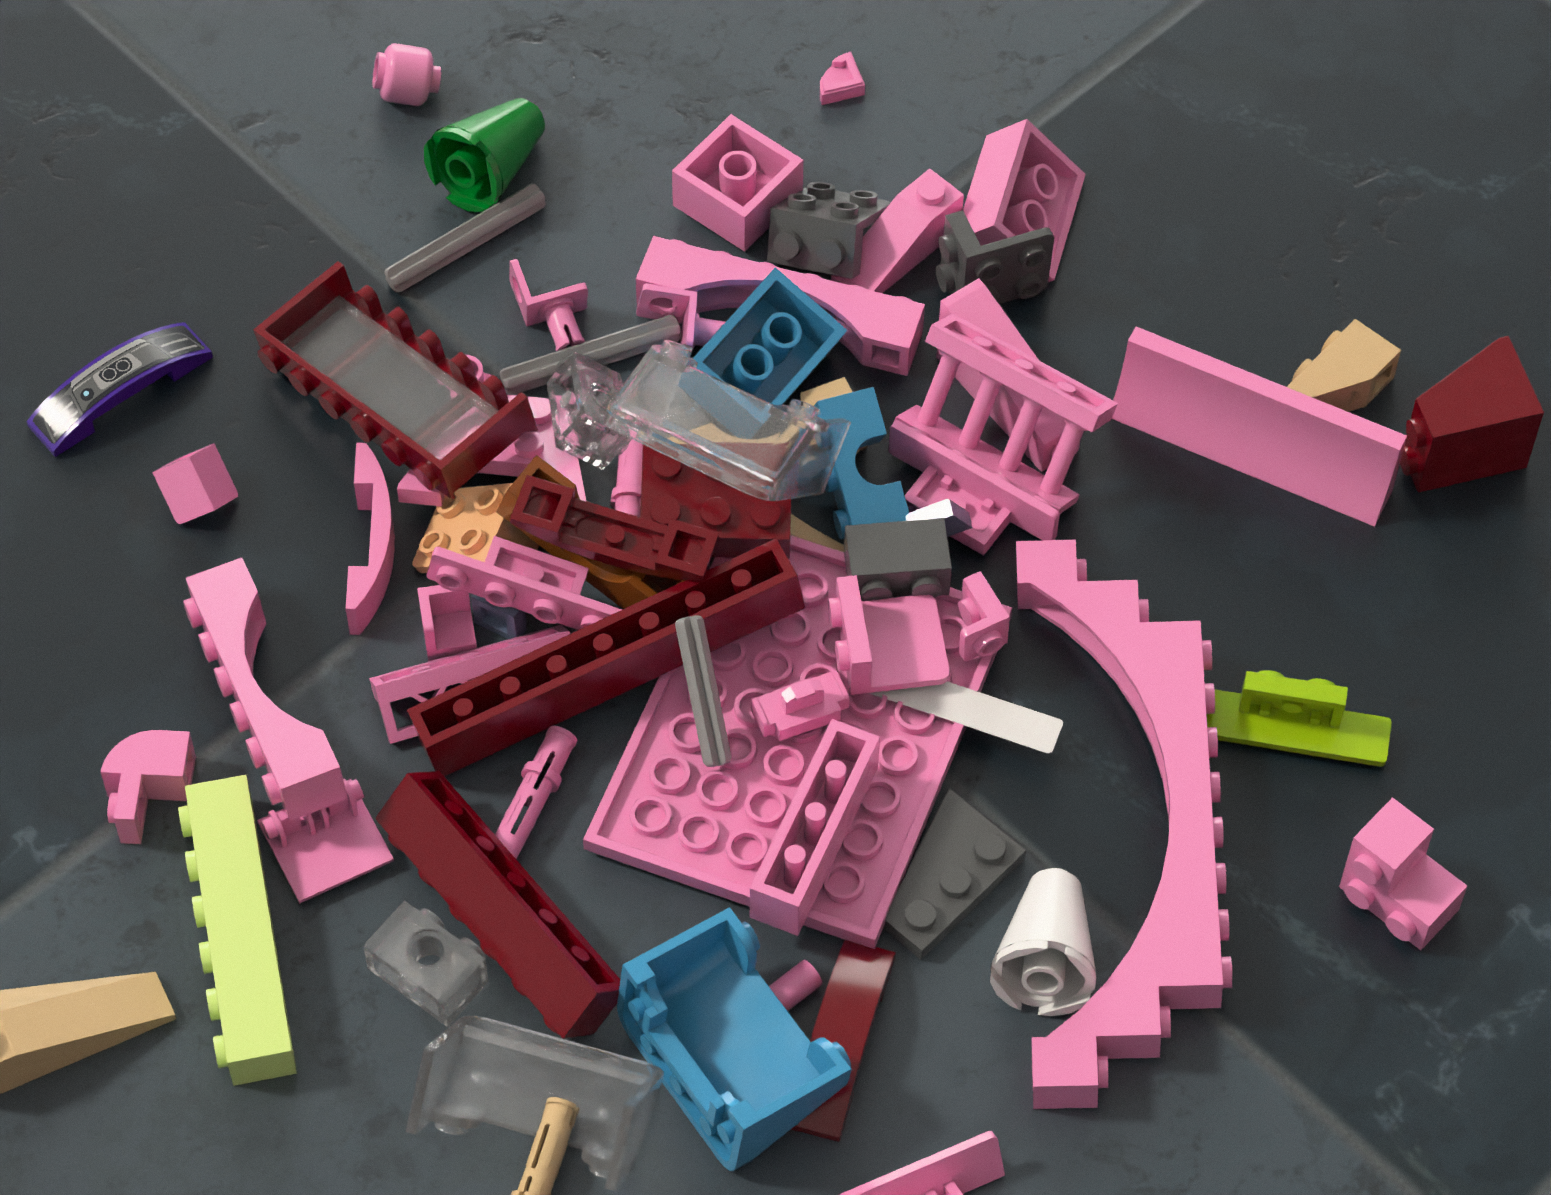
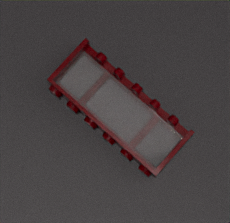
M339 261L253 329L260 346L257 354L267 369L275 374L278 371L289 378L293 387L303 396L311 394L319 400L323 409L332 418H343L364 442L374 441L382 448L392 463L399 467L403 464L413 470L415 476L424 487L431 491L436 488L451 500L455 498L454 492L523 433L538 431L528 397L520 392L509 402L504 385L496 376L491 375L483 383L478 381L473 365L464 353L459 352L449 360L445 357L440 339L432 330L428 329L417 337L413 332L407 314L400 307H396L389 314H385L378 295L372 287L365 285L359 291H353L346 269Z

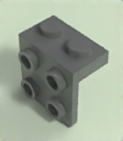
M809 183L802 191L790 194L787 199L771 207L767 262L853 279L860 274L863 229L876 222L891 202L878 199V194L872 191L856 190L846 193L836 191L835 186L830 183Z
M963 210L945 215L943 236L939 237L941 263L936 266L938 284L944 293L949 292L951 295L979 278L986 285L998 304L1018 298H1032L1048 286L1054 235L1050 228L1045 227L981 246Z

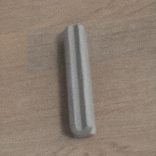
M698 615L680 618L676 621L675 627L703 763L707 767L724 765L731 762L732 756L704 619Z

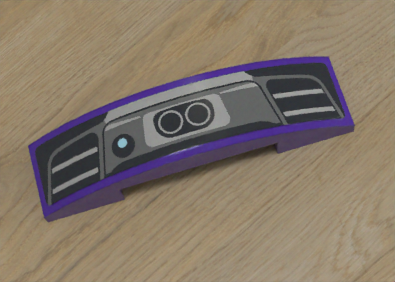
M185 322L145 332L105 352L72 375L34 411L27 420V425L53 456L56 457L95 432L93 420L166 374L175 382L213 358L212 351Z

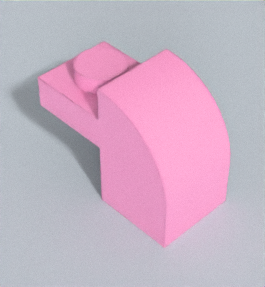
M168 730L139 732L119 742L105 758L101 768V776L107 796L109 797L107 808L108 822L115 823L120 843L141 844L148 799L187 801L185 786L192 785L196 760L190 732Z

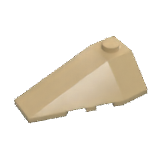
M148 972L0 990V1094L176 1020L175 1013L157 973Z

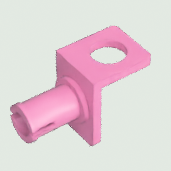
M510 260L509 280L526 326L546 321L554 340L556 351L567 348L569 343L570 346L584 343V337L581 335L573 313L587 308L588 288L586 283H579L531 297L518 260Z
M644 284L638 301L636 315L650 319H658L668 315L675 316L678 323L682 324L678 368L685 369L691 349L693 350L695 345L703 347L725 322L699 317V312H696V291ZM656 298H667L676 305L669 309H660L651 305L650 301Z

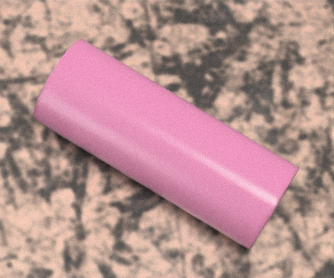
M802 960L769 985V987L785 1009L789 1011L818 989L823 982L817 970L808 961Z

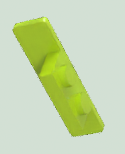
M1263 670L1259 672L1246 671L1242 693L1214 689L1215 714H1206L1207 727H1217L1218 740L1383 767L1386 764L1392 721L1388 717L1345 711L1348 687L1337 686L1326 679L1315 678L1306 681L1287 678L1276 671Z

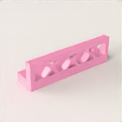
M561 624L369 678L374 698L380 707L389 743L418 736L413 724L401 728L396 727L390 702L412 697L422 703L429 700L420 695L422 693L435 690L431 697L433 698L444 693L447 686L457 683L463 684L468 680L474 679L570 634V631Z

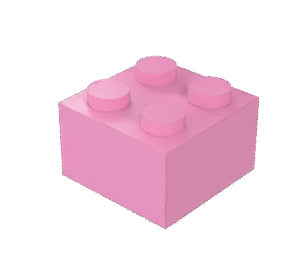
M732 114L672 170L673 206L744 252L769 229L771 207L787 199L790 194L803 190V159Z

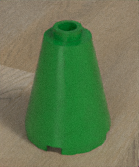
M515 98L438 129L424 146V164L429 178L435 186L441 182L451 193L446 199L453 205L470 212L487 210L501 198L543 135L545 121L542 112L534 103L524 98Z

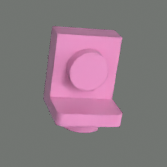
M981 571L964 578L962 600L958 602V608L967 626L960 631L959 654L964 661H969L978 656H991L999 651L1004 644L1008 643L1010 617Z

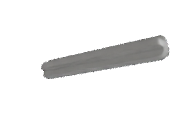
M529 184L385 269V279L394 292L400 293L545 207L546 203L543 192L536 184Z
M674 315L661 317L503 368L500 371V381L504 385L507 395H515L557 381L556 366L563 358L569 355H588L595 360L598 367L678 342L681 339L680 325Z

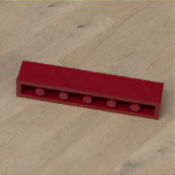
M440 771L407 773L375 817L377 822L388 833V839L391 844L404 852L418 868L420 878L426 884L435 888L447 902L450 913L470 929L480 941V947L483 952L498 962L512 979L513 987L521 995L527 997L544 1016V1023L551 1031L560 1035L562 1039L594 1034L617 1004L620 978Z

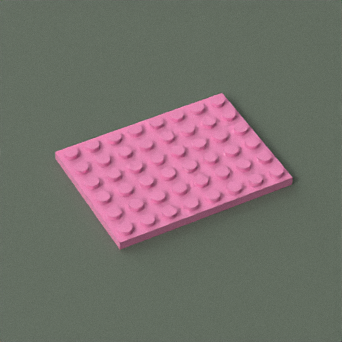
M790 535L789 561L798 575L805 608L710 652L732 756L731 762L715 767H707L703 763L684 666L682 665L659 676L583 838L584 850L750 907V886L829 726L828 724L779 741L778 737L770 735L763 737L751 711V699L771 693L790 684L837 670L849 695V708L841 710V720L839 722L880 736L878 769L806 918L804 926L875 949L885 925L888 911L905 877L966 726L937 717L932 713L928 714L902 705L904 702L901 701L896 703L887 700V696L883 694L882 698L869 693L850 695L846 671H838L835 641H841L839 628L831 629L828 615V598H836V580L838 577L847 576L844 552ZM715 557L710 569L733 558ZM950 587L949 595L935 597L949 665L948 682L981 692L997 652L988 657L978 656L969 661L962 659L959 654L960 631L967 626L958 608V602L962 600V591ZM1002 604L1011 620L1012 607Z

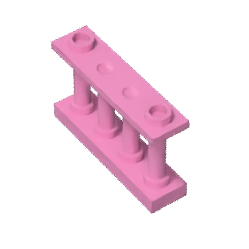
M950 314L932 324L925 342L939 349V353L942 356L923 406L915 405L896 416L895 420H899L909 427L920 428L932 440L950 450H958L964 453L971 462L991 473L1003 475L1012 485L1031 496L1044 498L1060 514L1077 503L1080 494L1062 485L1084 431L1093 432L1109 422L1118 403L954 314ZM960 363H965L980 371V375L983 378L963 430L939 417ZM1001 385H1005L1022 394L1021 397L1024 400L1004 452L980 440ZM1042 408H1048L1059 414L1066 423L1045 475L1021 462Z

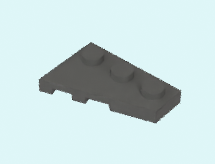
M949 788L896 892L883 929L922 960L1025 860L1026 850Z

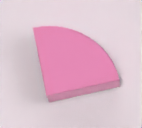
M851 52L835 58L832 61V65L821 77V105L865 95V83Z

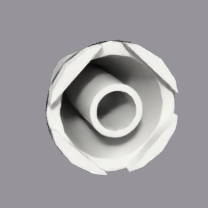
M1050 868L1039 871L1032 876L993 958L990 983L998 997L1009 1006L1021 1010L1023 1003L1039 1007L1038 1015L1042 1016L1070 1014L1081 1009L1090 999L1091 993L1095 990L1097 975L1081 883L1073 874L1063 869Z

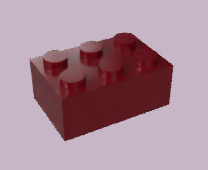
M643 442L640 517L667 526L672 518L719 532V538L712 557L735 558L777 539L787 558L790 559L792 445Z

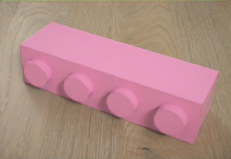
M831 719L750 886V918L796 936L799 935L878 769L880 736Z

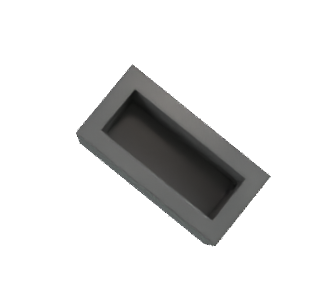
M944 518L845 526L844 558L847 576L857 575L861 601L916 595H932L934 598L941 595H949L952 567Z

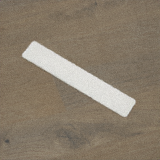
M948 681L941 685L869 693L881 698L883 694L887 696V700L896 703L901 701L903 702L902 705L928 714H934L937 717L1044 753H1051L1063 726L1061 719Z

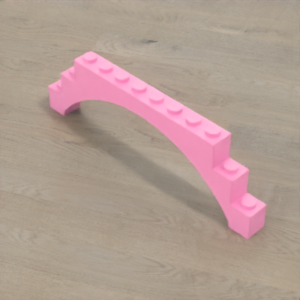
M1076 540L1016 541L1018 609H1032L1062 629L1091 654L1115 681L1137 714L1152 746L1163 781L1168 813L1169 836L1162 877L1149 914L1130 950L1107 982L1077 1013L1047 1037H1032L1033 1109L1098 1108V1088H1108V1059L1160 1058L1161 1038H1171L1170 1009L1221 1008L1223 988H1232L1231 956L1221 957L1220 941H1229L1228 909H1218L1217 895L1226 894L1225 863L1215 862V848H1223L1222 817H1213L1212 803H1220L1221 800L1220 773L1210 772L1209 758L1218 757L1217 727H1207L1206 714H1215L1214 683H1204V670H1212L1211 640H1202L1201 621L1149 622L1148 599H1139L1138 580L1087 581L1086 559H1077Z

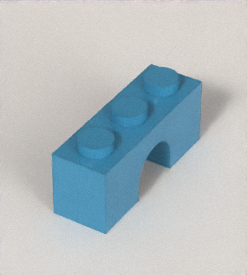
M874 387L817 401L810 410L812 416L807 417V427L813 445L821 446L825 463L820 464V474L826 492L833 491L838 510L833 511V520L839 538H845V526L906 521L905 516L908 515L909 510L901 481L885 485L869 483L859 474L855 464L858 449L879 443L887 434Z

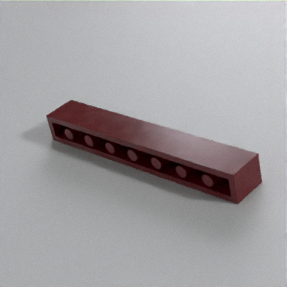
M774 539L707 570L703 581L685 580L407 709L408 714L434 771H440L443 776H447L537 734L550 726H554L682 666L683 661L675 627L676 621L680 618L698 615L704 619L709 649L712 652L804 609L805 604L798 575L778 540Z

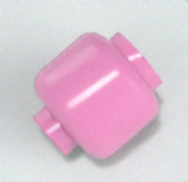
M394 43L389 45L384 53H377L373 69L372 86L374 89H379L380 96L384 101L421 106L426 102L429 93H438L441 67L433 65V57L429 49Z

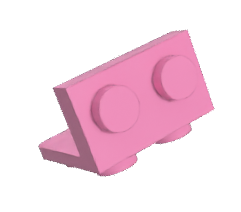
M857 575L837 578L836 598H828V615L831 629L839 628L841 641H835L838 671H846L850 695L941 685L948 681L949 665L937 603L932 595L861 601Z

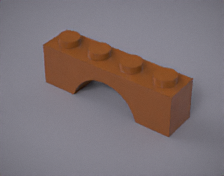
M536 455L508 488L496 513L510 523V517L526 475L575 489V498L580 499L576 484ZM515 526L551 555L589 568L585 581L622 609L685 581L643 574L608 565L558 547Z

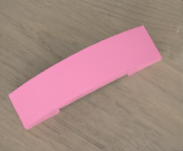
M356 443L354 488L358 510H372L368 566H348L346 614L350 635H360L377 612L390 581L395 552L394 526L386 480L378 460L367 443Z

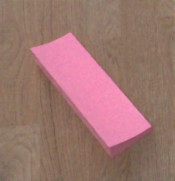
M1135 327L1128 339L1125 359L1113 401L1118 403L1112 417L1115 421L1374 527L1393 491L1407 435L1139 327Z

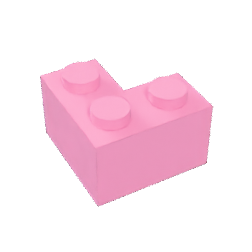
M1392 797L1353 838L1339 887L1355 906L1361 909H1368L1385 922L1388 930L1395 937L1402 941H1409L1419 950H1422L1459 911L1467 885L1426 854L1434 828Z

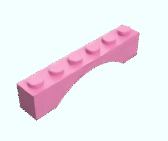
M653 236L636 277L637 305L643 285L653 284L696 291V312L699 313L725 308H739L776 267L848 330L839 342L846 346L862 365L908 376L923 334L925 304L914 302L903 296L895 297L867 290L859 285H847L823 279L811 273L803 274L779 268L768 262H756L732 256L724 251H712L688 245L680 240H668ZM656 298L650 301L651 305L660 309H669L676 305L667 298Z
M243 558L185 578L191 598L183 600L187 616L193 629L202 626L204 633L198 634L208 663L217 660L220 667L213 669L223 697L233 694L236 702L229 704L239 732L249 730L251 738L246 739L245 742L255 768L265 766L268 774L261 777L271 804L275 805L281 802L289 821L347 800L348 796L340 766L323 730L302 723L279 709L262 692L254 679L253 662L258 641L266 626V620L257 588Z

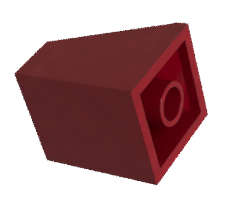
M1509 336L1498 338L1416 398L1411 419L1406 422L1407 439L1400 466L1406 476L1411 475L1418 493L1527 468L1544 411Z

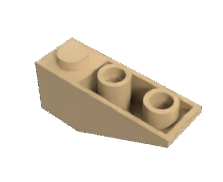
M1355 319L1342 332L1339 330L1334 331L1324 343L1321 353L1313 361L1306 359L1302 362L1294 373L1292 382L1287 387L1347 412L1363 408L1394 378L1401 349Z

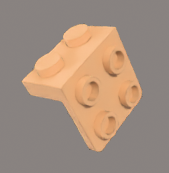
M512 483L459 488L454 492L455 498L453 500L445 495L442 507L436 506L426 532L420 541L419 548L412 562L415 569L419 573L428 572L435 547H441L485 562L494 536L537 550L539 545L496 513L506 491Z

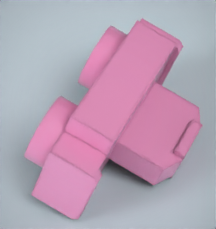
M837 670L790 684L771 693L751 699V711L763 737L770 735L778 737L779 741L828 725L831 719L840 721L841 710L849 708V695Z

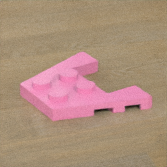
M507 395L509 402L517 395ZM528 397L538 431L523 433L478 473L518 477L532 459L538 455L576 484L580 499L586 501L567 400ZM474 407L431 443L426 450L441 460L490 418ZM410 469L398 483L397 493L399 502L442 507L445 495L436 488L431 491L424 487L415 476L413 470Z

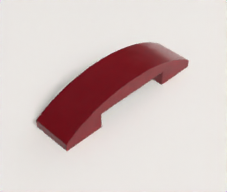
M526 475L510 517V523L524 531L581 556L626 570L681 580H704L719 538V532L671 518L667 526L575 498V489Z
M848 940L844 941L827 985L810 1042L824 1037L831 1043H839L846 1051L851 1062L849 1081L846 1086L793 1127L792 1130L840 1142L854 1096V1085L879 1002L883 1000L896 952L878 947L873 949Z

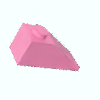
M928 169L897 194L863 236L860 274L853 279L831 275V281L847 285H859L867 290L879 293L885 292L939 247V237L943 236L945 215L963 210L964 194L933 170Z

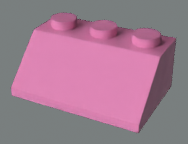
M1025 119L986 135L963 211L981 246L1037 229L1050 228L1054 235L1048 282L1055 280L1086 174L1028 119Z

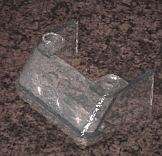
M664 340L663 345H652L609 402L602 421L607 427L739 491L767 501H780L823 494L851 424V421L844 418L824 420L817 417L819 409L800 400L792 399L789 406L773 405L697 369L698 362L690 357L693 347L670 340Z
M464 1016L459 1018L424 1048L406 1132L416 1135L432 1121L436 1122L435 1127L442 1132L463 1135L467 1133V1129L476 1128L482 1122L536 1136L547 1098H563L575 1103L576 1107L580 1108L567 1146L581 1149V1159L590 1165V1172L607 1178L605 1188L616 1191L634 1169L660 1093L664 1071L645 1061L479 1016Z

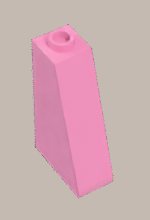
M979 278L941 300L939 320L954 314L1039 360L986 285ZM937 348L936 358L940 361L942 356ZM960 363L955 378L975 399L983 378L980 375V371L965 363ZM1001 385L990 412V417L1010 437L1024 400L1021 397L1022 394L1005 385ZM1042 408L1024 453L1041 472L1048 469L1066 425L1062 416L1048 408ZM1079 443V445H1078V448H1077L1075 454L1078 452V450H1079V448H1080V443Z

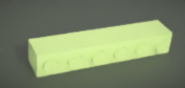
M247 775L186 785L185 791L188 805L178 807L183 837L192 836L194 850L186 851L185 857L190 882L199 881L201 889L200 896L192 897V904L197 928L205 926L207 928L208 941L199 943V950L204 974L213 973L216 988L206 989V996L211 1021L221 1020L223 1035L213 1037L218 1068H229L233 1086L297 1074Z

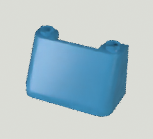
M730 907L622 965L617 1012L629 1038L713 1154L726 1169L735 1171L755 1159L846 1086L851 1073V1062L844 1048L837 1042L831 1043L824 1037L810 1042L755 969L757 963L756 951L760 948L757 934L749 923L745 921L741 923Z

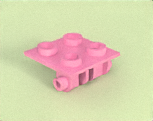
M345 778L343 779L348 796L347 800L289 821L284 808L276 812L271 810L267 816L257 820L299 904L394 861L362 800L364 794L356 779H349L347 781Z

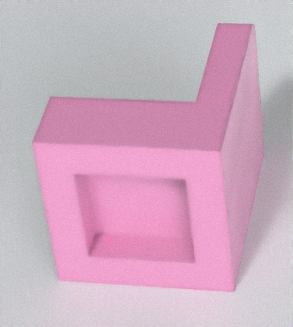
M215 443L179 457L152 472L178 524H183L215 511L238 497L236 487Z
M440 585L417 588L428 662L477 648L469 593L462 590H447Z

